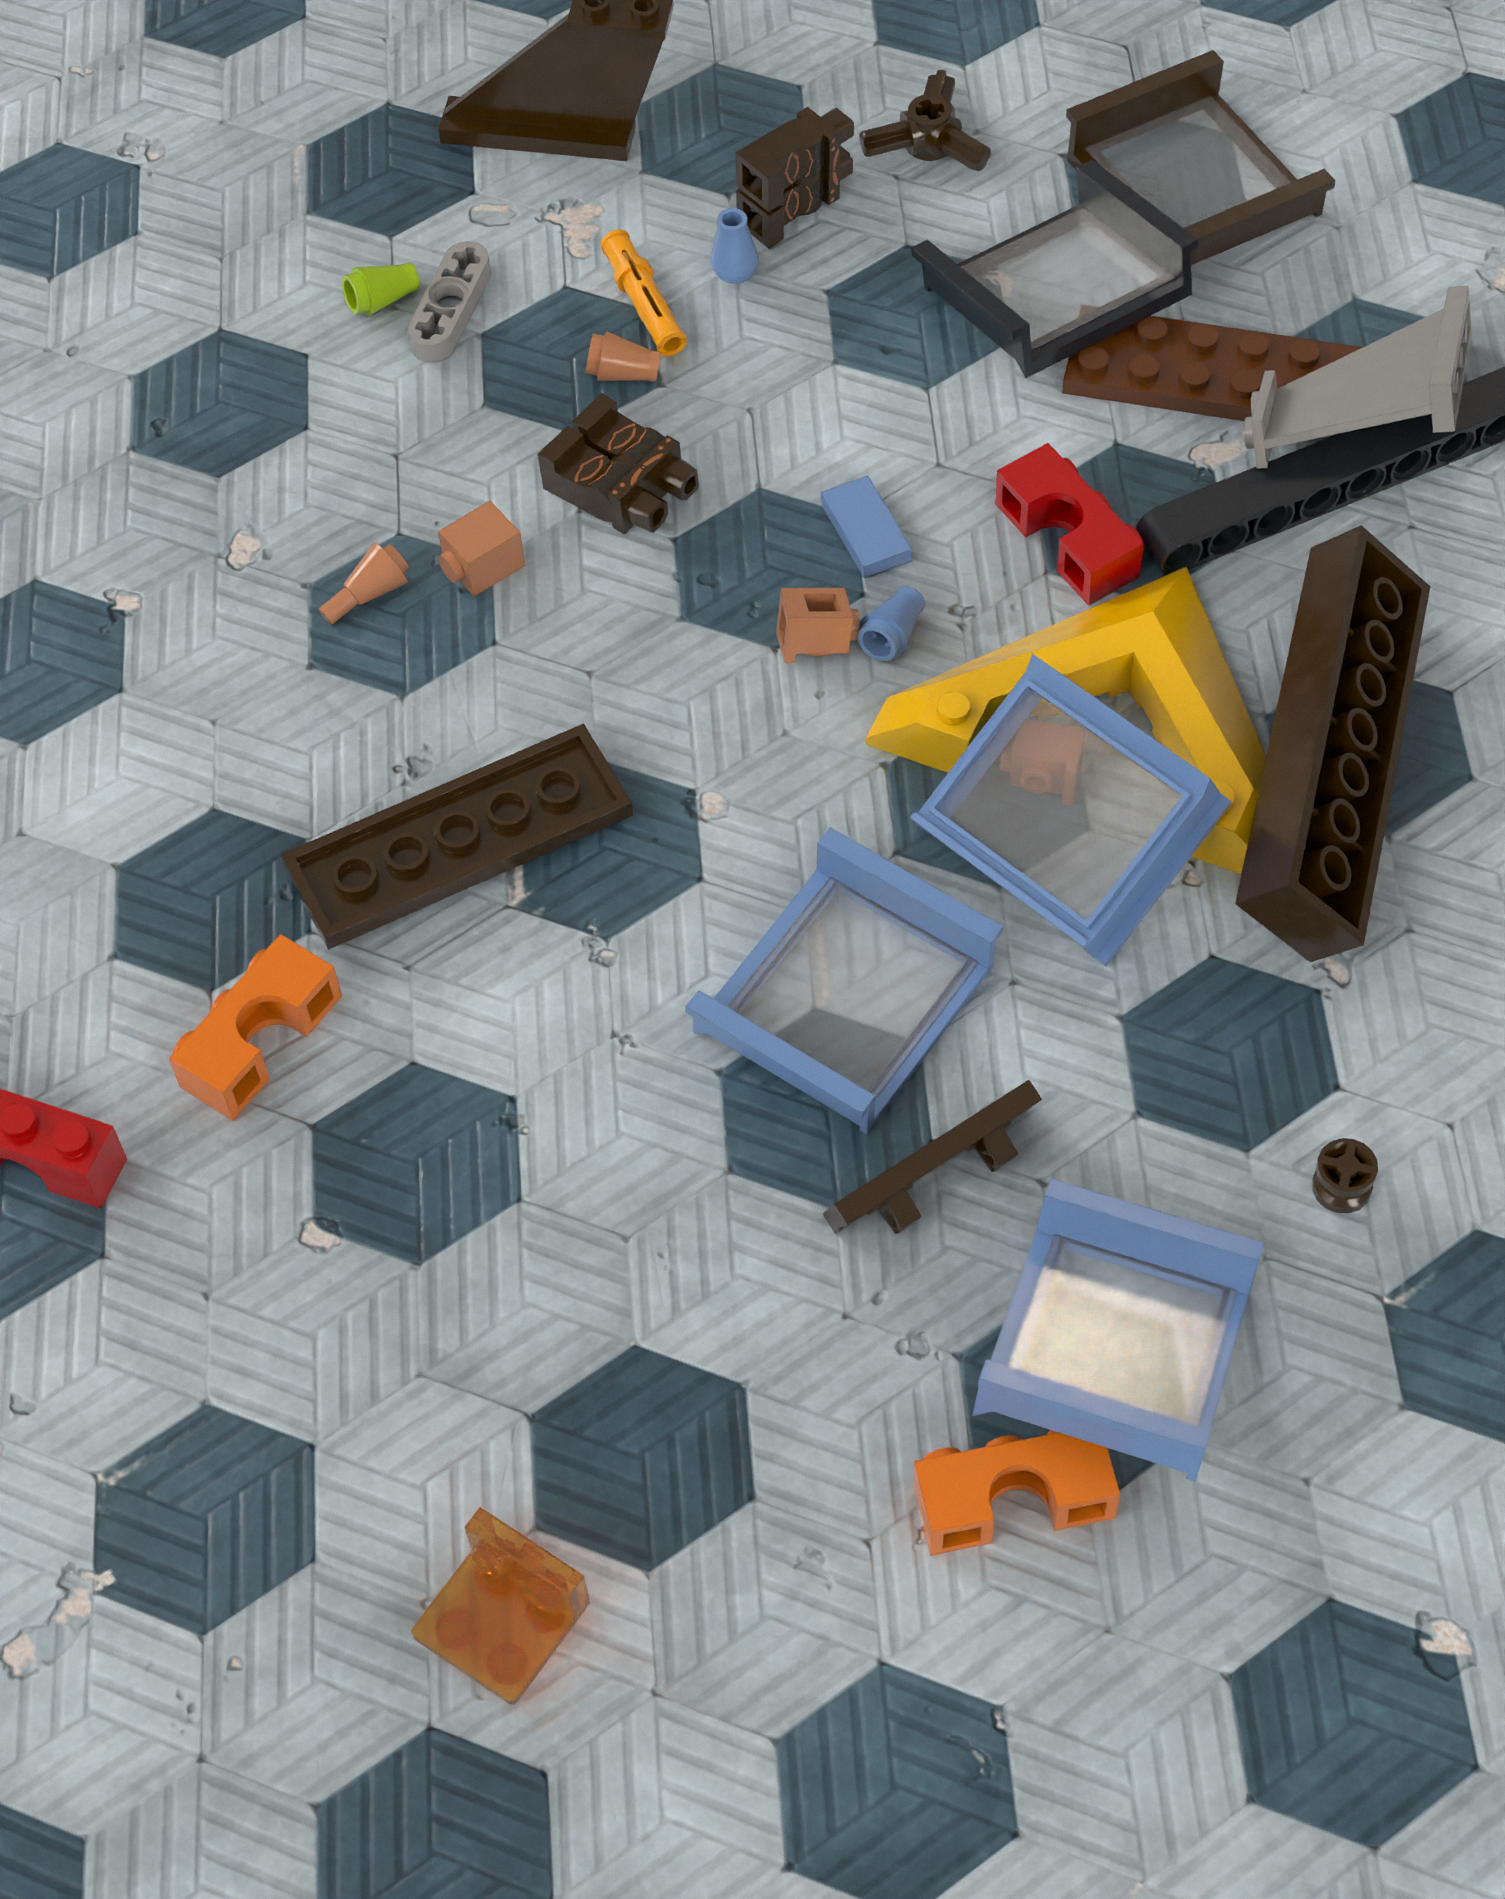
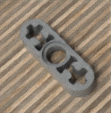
M470 241L460 242L450 247L445 253L408 325L411 352L417 359L430 363L439 362L448 358L453 353L491 278L488 252L481 244ZM460 269L465 270L463 273L464 280L461 279ZM446 296H457L463 299L458 305L453 307H442L437 304L440 299ZM435 323L438 324L440 335L434 334L436 331Z

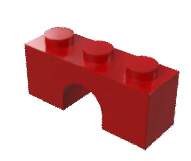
M1049 443L997 470L995 505L1025 537L1048 527H1059L1070 531L1059 539L1057 572L1088 606L1140 577L1144 543L1138 531L1132 525H1126L1111 510L1106 497L1099 491H1093L1079 476L1074 463L1066 457L1062 458Z
M0 1089V1166L4 1159L15 1161L35 1172L44 1181L48 1191L101 1209L127 1161L113 1125Z

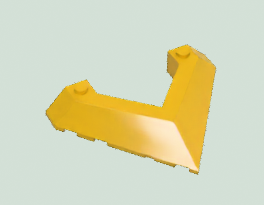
M1187 567L887 697L866 737V745L948 773L1024 675L1033 653L1092 696L1107 693L1110 698L1129 691L1138 707L1142 706L1149 718L1156 741L1208 776L1220 793L1231 800V806L1191 857L1239 874L1242 873L1266 760L1262 744ZM1043 698L1028 718L1036 716L1038 721L1063 712Z

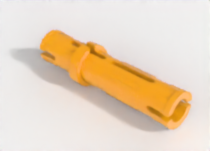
M618 229L609 232L603 237L600 246L603 254L606 255L615 271L614 281L621 292L628 294L641 321L657 346V351L662 352L661 355L666 357L679 353L687 344V336L681 330L666 300L652 279L654 271L650 263L645 258L639 256L627 231Z

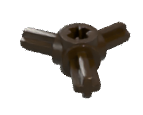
M938 70L936 75L928 76L924 95L913 99L908 106V110L900 113V122L864 130L859 134L861 149L866 157L906 148L910 155L919 160L935 161L948 155L971 170L981 171L985 168L987 161L991 157V150L988 146L962 131V123L955 117V109L951 104L956 84L955 79L947 76L945 70Z

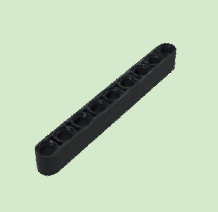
M1505 367L1463 383L1456 428L1453 432L1433 433L1432 414L1339 433L1271 460L1267 468H1251L1159 505L1142 516L1135 529L1140 534L1145 549L1165 575L1184 567L1190 570L1504 442Z

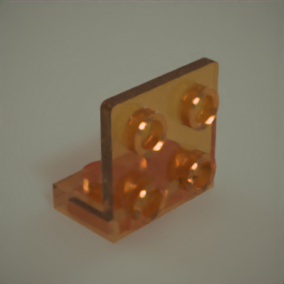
M479 1507L464 1527L471 1552L416 1622L411 1632L414 1640L506 1703L514 1705L519 1701L589 1606L590 1599L583 1574Z

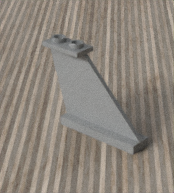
M1469 286L1448 287L1444 309L1278 389L1275 370L1265 371L1260 390L1252 392V417H1245L1244 421L1245 446L1247 449L1254 448L1257 469L1268 467L1272 448L1428 414H1432L1433 433L1455 431L1472 337Z

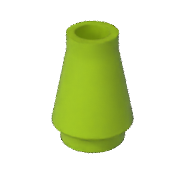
M411 262L401 265L354 267L351 274L342 277V290L349 309L353 314L364 313L366 316L374 314L410 293L419 291L420 288L418 273Z

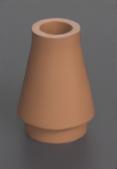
M606 331L605 336L592 334L585 374L597 376V381H650L656 383L662 352L649 350Z

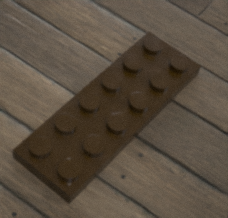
M583 723L282 853L281 857L291 881L329 950L633 816V807L631 800Z

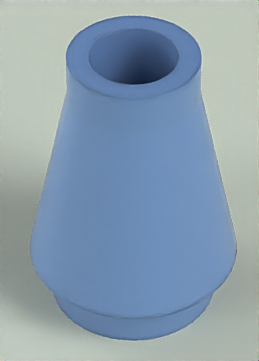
M729 208L720 212L717 217V230L711 251L710 265L721 280L727 283H741L753 275L759 263V256L747 225L746 214L740 209Z
M903 586L891 598L861 619L857 639L860 647L868 656L879 661H889L893 657H898L905 652L918 617L925 608V600L922 594L912 587Z

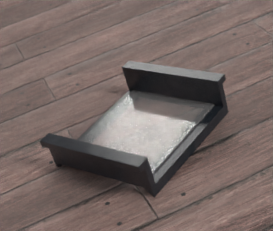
M1093 159L1076 167L1079 205L957 264L928 239L911 247L912 256L922 264L924 288L928 292L931 290L935 291L1013 357L1018 363L1025 379L1192 295L1191 252L1199 248V239Z

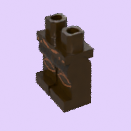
M806 107L797 113V119L784 123L735 152L736 186L739 188L736 190V207L746 214L747 225L751 235L768 249L784 239V226L793 219L816 212L821 207L823 201L827 205H831L840 199V181L853 173V159L850 153L841 146L843 142L854 136V122L850 117L838 108H833L819 116L809 107Z
M602 393L572 421L573 428L567 425L537 454L544 490L600 520L612 522L613 528L624 535L634 525L654 533L665 522L668 515L667 501L662 498L669 493L680 500L687 501L699 487L697 469L681 459L679 441L668 435L664 437L657 430L650 427L644 428L618 412L617 402Z

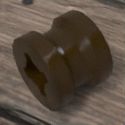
M1340 1138L1324 1146L1318 1156L1316 1170L1312 1178V1192L1316 1200L1323 1207L1335 1213L1349 1214L1365 1206L1372 1194L1373 1184L1378 1173V1160L1373 1151L1364 1143L1348 1138Z

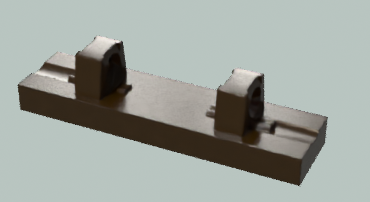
M1027 1080L839 1200L826 1210L823 1216L836 1234L864 1215H870L878 1210L895 1234L902 1232L922 1217L907 1192L913 1187L914 1183L964 1151L968 1152L973 1148L991 1172L1003 1167L1018 1155L1004 1128L1009 1126L1012 1120L1040 1102L1042 1098L1031 1081Z

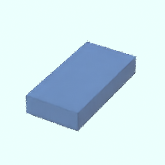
M868 475L821 492V505L863 578L912 561V548Z

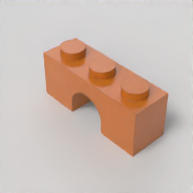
M280 934L267 949H262L255 954L248 965L247 972L230 990L223 991L215 999L210 1013L194 1031L185 1033L176 1043L169 1061L179 1087L233 1121L270 1079L261 1050L248 1043L256 1032L271 1025L288 1026L307 1037L342 997L334 966Z
M1050 1430L1047 1435L1023 1440L1017 1435L1002 1436L991 1440L983 1448L962 1452L953 1447L941 1448L928 1453L922 1460L914 1461L913 1486L930 1556L991 1544L994 1530V1516L991 1504L999 1495L1011 1490L1029 1491L1042 1499L1049 1510L1054 1531L1116 1519L1120 1492L1108 1449Z

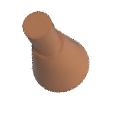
M374 542L343 584L344 588L318 610L330 625H333L357 604L360 606L408 584L404 572L409 569V566L391 544L382 548Z

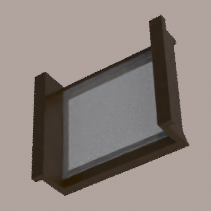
M1214 50L1066 110V118L1071 122L1067 161L1076 170V167L1093 159L1199 239V248L1191 252V265L1313 214L1315 217L1322 215L1326 192L1333 189L1336 182L1325 168L1297 180L1219 96L1224 61Z

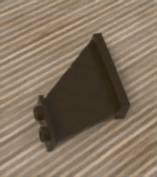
M572 0L569 14L461 97L448 96L438 129L440 143L628 161L636 130L635 117L662 43L666 39L674 8V0Z

